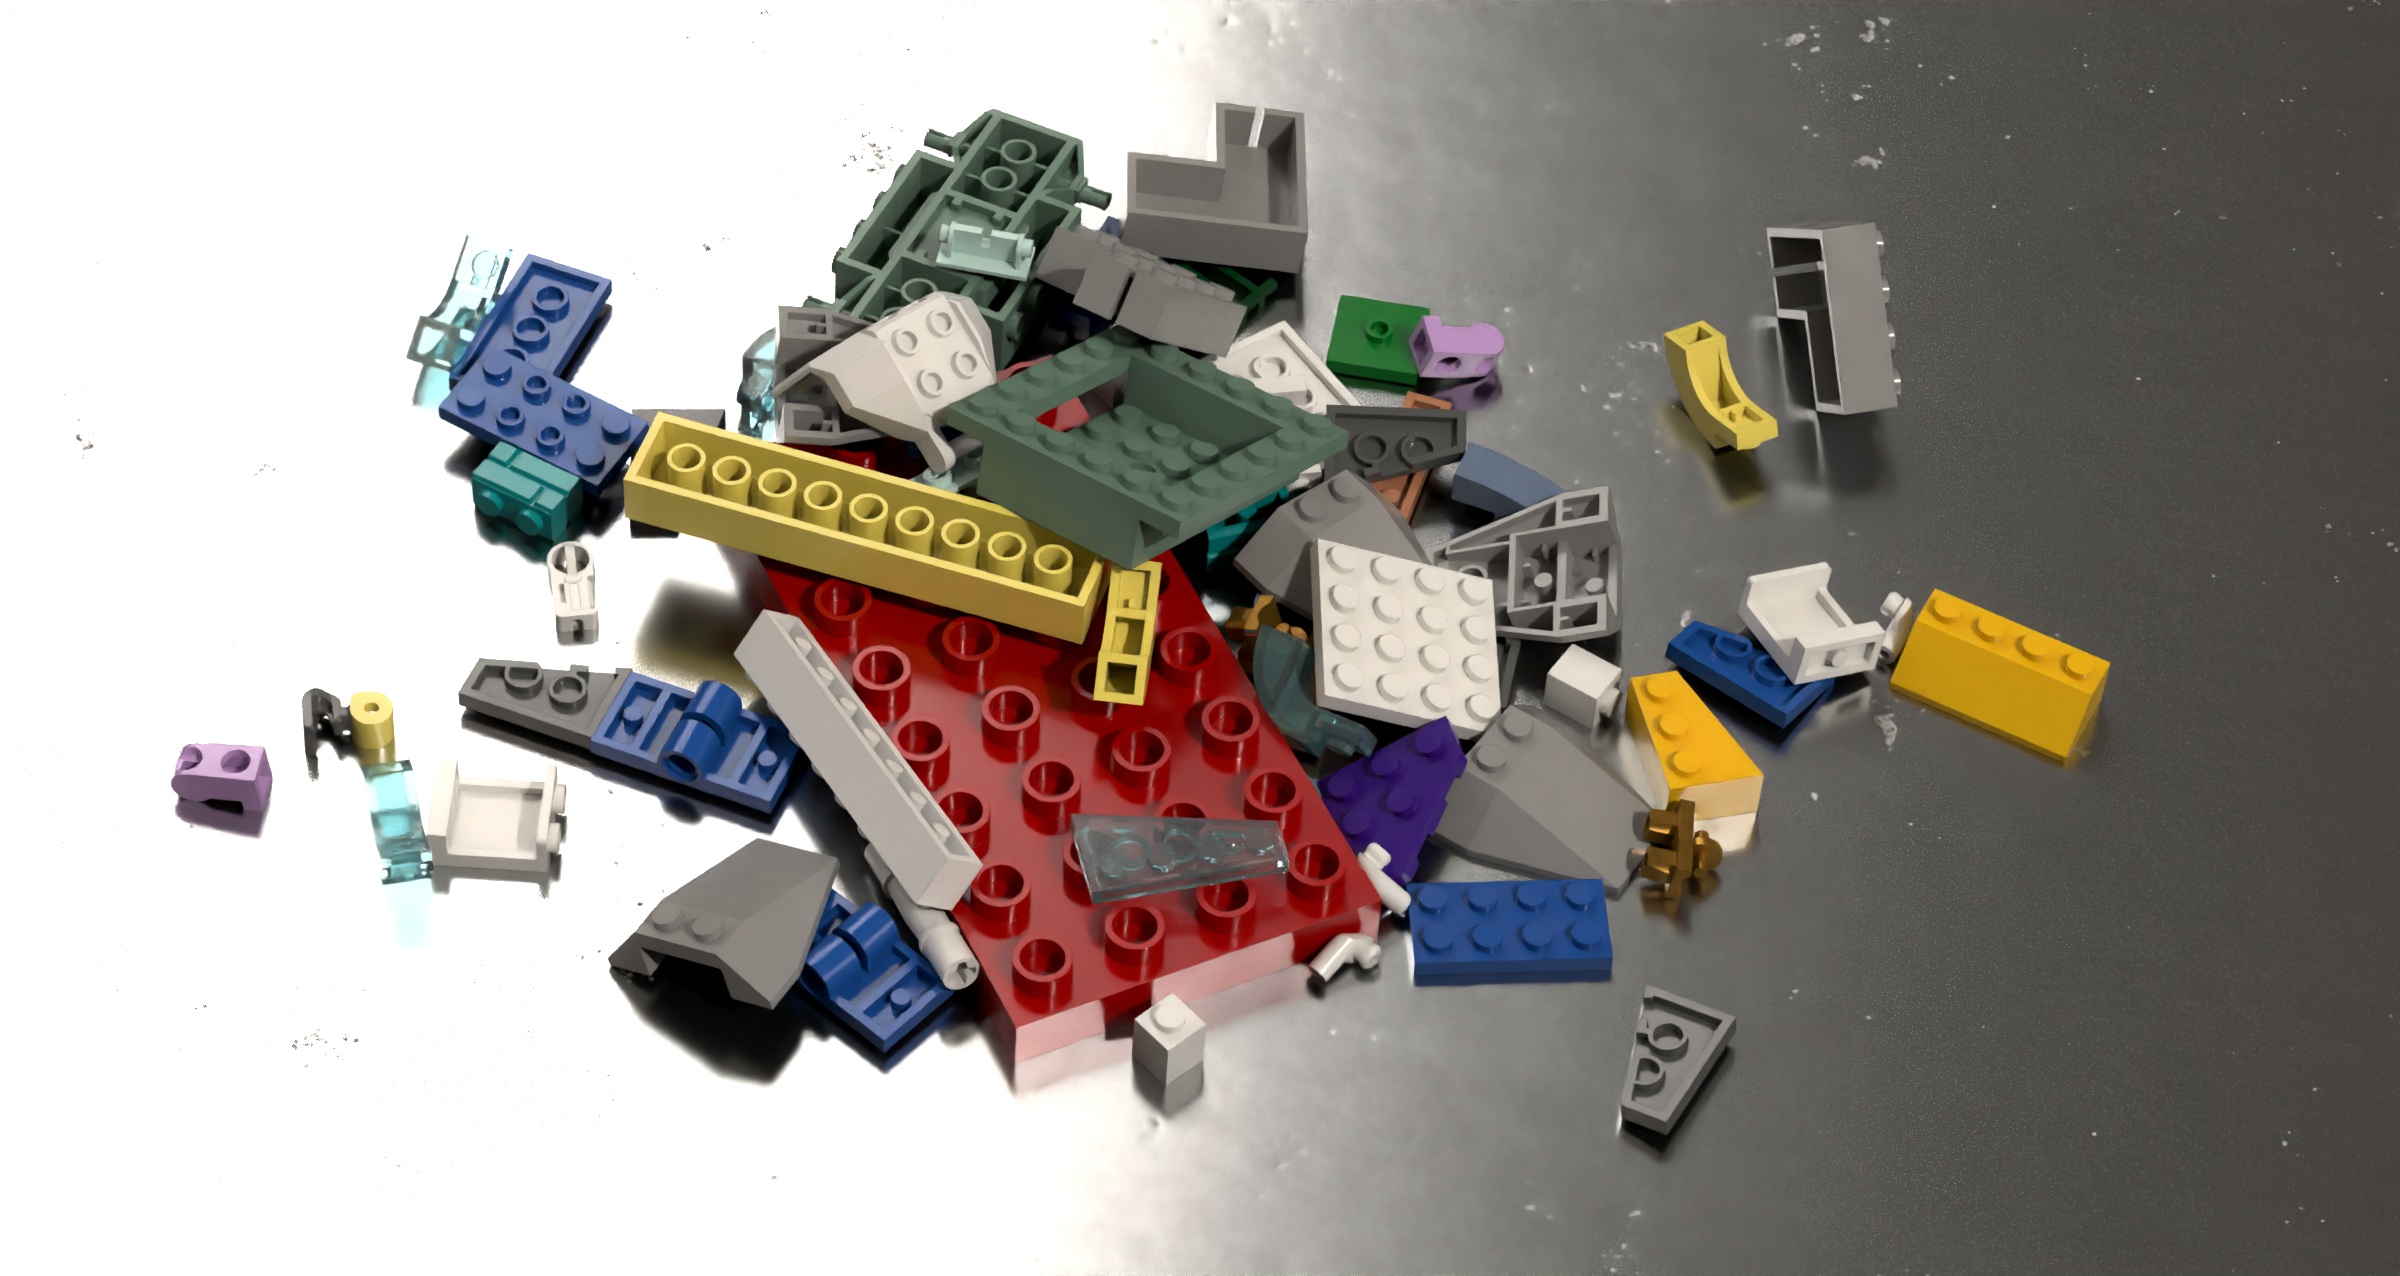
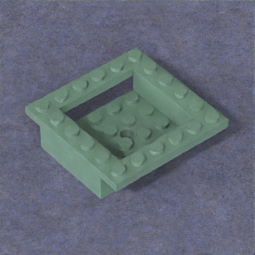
M1119 324L948 407L946 421L947 425L984 443L976 494L1128 570L1136 568L1297 481L1301 472L1346 449L1349 431L1332 424V421L1325 416L1311 414L1293 405V402L1288 398L1267 393L1255 387L1252 381L1236 378L1217 369L1214 363L1196 359L1180 351L1176 345L1151 340ZM1128 371L1122 405L1066 433L1055 431L1036 421L1035 417Z

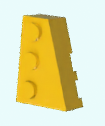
M1677 671L1631 677L1624 715L1657 809L1675 812L1680 799L1694 801V821L1757 812L1764 778L1763 773Z

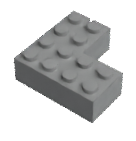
M1216 102L1207 138V161L1127 151L1119 187L1120 243L1132 248L1133 246L1162 258L1299 273L1308 237L1304 113L1264 108L1256 145L1251 147L1248 146L1256 113L1255 107Z
M1814 220L1767 227L1771 268L1813 262L1818 263V270L1773 277L1778 318L1805 320L1816 411L1848 415L1898 407L1897 395L1901 393V380L1898 370L1893 368L1891 350L1895 348V332L1892 324L1887 322L1885 304L1890 299V290L1886 277L1881 275L1880 257H1883L1884 242L1881 232L1876 230L1875 222Z
M1077 223L1074 230L1056 226L1035 276L1036 278L1074 295L1075 298L1072 303L1109 320H1112L1113 315L1118 316L1115 323L1151 340L1224 358L1227 357L1247 310V306L1233 300L1236 292L1214 282L1208 283L1196 278L1197 274L1185 268L1159 261L1158 256L1148 251L1120 243L1121 239L1104 231L1093 230Z

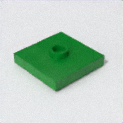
M1341 294L1326 359V367L1335 373L1416 385L1418 370L1408 340L1422 315L1430 316V308Z

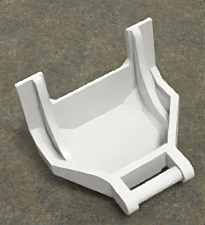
M945 291L933 292L859 331L808 362L775 386L771 396L774 399L787 391L798 395L817 384L827 383L844 413L892 437L915 442L930 468L936 473L941 474L954 467L956 459L984 444L965 433L948 442L940 428L946 425L948 407L997 384L991 330L972 298Z

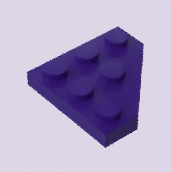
M1444 716L1316 781L1327 810L1356 858L1359 852H1365L1370 843L1376 842L1391 855L1390 863L1384 866L1382 871L1395 883L1402 886L1412 881L1420 864L1416 858L1426 837H1433L1448 805L1445 797L1454 779L1461 778L1468 760L1453 725L1447 716Z

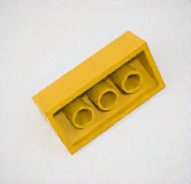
M1935 588L1913 625L1891 678L1889 688L2065 763L2102 699L2111 663Z

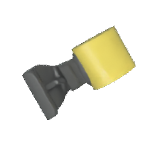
M312 688L302 696L304 748L307 755L314 756L317 752L314 724L326 716L334 728V736L343 735V731H349L353 741L364 749L375 750L382 748L393 739V704L386 695L380 692H357L351 696L350 704L347 707L341 706V701L336 695L320 688Z

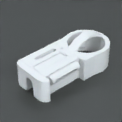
M567 541L559 543L547 555V577L551 584L556 629L559 632H572L573 626L582 625L583 630L596 629L599 626L598 608H595L593 592L595 591V558L593 552L588 546L579 542ZM566 561L567 573L560 572L555 568L560 563ZM576 561L584 563L587 567L577 572Z

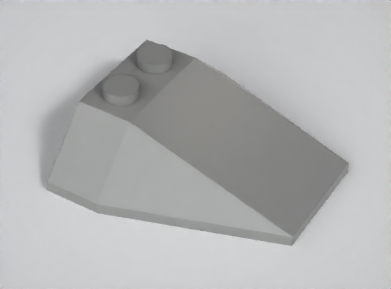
M778 305L773 389L808 362L874 323L825 308ZM827 383L817 384L798 395L787 391L774 398L776 444L828 447L890 436L844 413Z
M1347 469L1278 507L1238 553L1232 564L1264 595L1274 596L1276 602L1312 622L1310 548L1317 538L1432 565L1402 512L1370 482Z
M1609 485L1561 493L1425 551L1433 566L1492 580L1496 636L1567 643L1609 636L1621 630L1623 557Z
M1511 704L1466 755L1468 763L1461 778L1454 779L1445 797L1448 805L1433 834L1434 838L1464 855L1558 880L1602 878L1604 892L1616 895L1642 866L1647 847H1657L1660 844L1643 839L1644 822L1651 809L1649 804L1573 727L1533 705Z
M757 837L663 898L630 930L609 955L608 961L611 966L648 976L652 975L667 955L719 968L722 970L732 999L773 1010L801 975L840 867L838 858Z

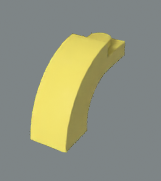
M1704 320L1663 333L1669 368L1682 403L1693 423L1714 448L1718 449L1731 445L1737 450L1753 449L1758 447L1761 442L1778 437L1777 420L1753 403L1738 384L1729 361L1726 336Z
M1147 561L1132 570L1112 562L1102 645L1098 655L1093 700L1141 706L1144 704L1156 629L1162 563Z

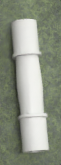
M869 842L864 852L866 861L880 881L885 896L894 900L905 923L919 940L921 953L929 959L944 985L949 989L959 990L972 984L980 973V964L961 936L958 925L950 922L944 909L933 907L922 909L912 904L905 897L903 886L894 874L884 868L880 862L881 856L871 842Z

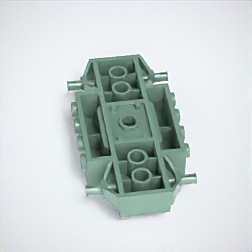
M992 108L984 112L962 132L957 131L954 137L932 128L929 129V132L927 131L924 146L948 154V157H951V161L917 149L906 165L900 164L895 172L891 186L886 192L881 191L878 194L872 212L866 220L860 219L848 245L845 248L840 247L833 258L831 271L835 274V301L833 304L808 295L802 307L825 308L876 323L933 292L945 291L970 297L991 330L996 372L1004 370L1059 289L1035 277L1056 226L1074 230L1076 223L1081 225L1082 208L1075 206L1076 203H1085L1106 211L1110 205L1112 193L1088 185V178L1084 177L1083 140ZM952 221H956L959 224L983 228V238L988 239L991 237L992 229L1015 234H1026V239L1034 240L1033 247H1036L1027 281L936 266L935 262L941 246L939 235L942 224L951 225Z

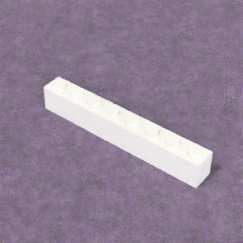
M763 609L734 652V656L745 670V677L750 683L758 687L768 701V709L782 720L790 731V739L797 746L801 747L812 761L811 767L814 772L828 783L835 793V801L847 810L858 825L857 830L859 834L871 842L881 856V864L895 875L905 889V897L912 904L922 909L933 907L952 911L982 868V862L801 619L796 616Z

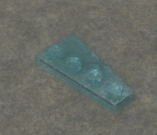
M1071 814L1070 828L1092 904L1285 873L1289 870V856L1277 821Z

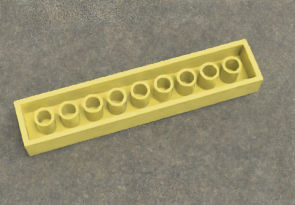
M659 411L623 479L625 518L1081 645L1084 642L1111 578L1112 561L1000 505Z

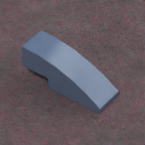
M1470 442L1454 473L1451 499L1495 513V522L1567 491L1531 468L1501 453Z

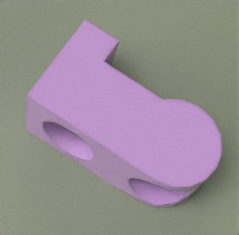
M1422 315L1408 340L1419 377L1434 378L1486 376L1490 373L1505 346V339L1502 333L1490 324L1480 322L1474 323L1470 327L1442 326L1439 316Z
M193 743L183 746L180 750L171 778V787L176 794L186 800L197 802L208 799L240 801L246 810L263 812L273 775L265 746Z

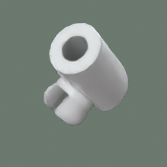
M1890 592L1880 608L1884 616L1893 619L1885 631L1886 634L1878 656V660L1885 664L1893 663L1906 644L1913 619L1914 606L1908 596L1906 599L1902 598L1897 592Z
M1376 842L1370 843L1364 853L1359 852L1357 856L1358 865L1366 872L1381 897L1382 904L1393 913L1400 914L1410 905L1411 896L1382 871L1384 866L1390 863L1391 855Z
M1365 933L1338 934L1326 944L1307 967L1318 979L1326 983L1343 963L1358 962L1364 969L1374 967L1381 958V948L1377 944L1372 943L1373 938Z

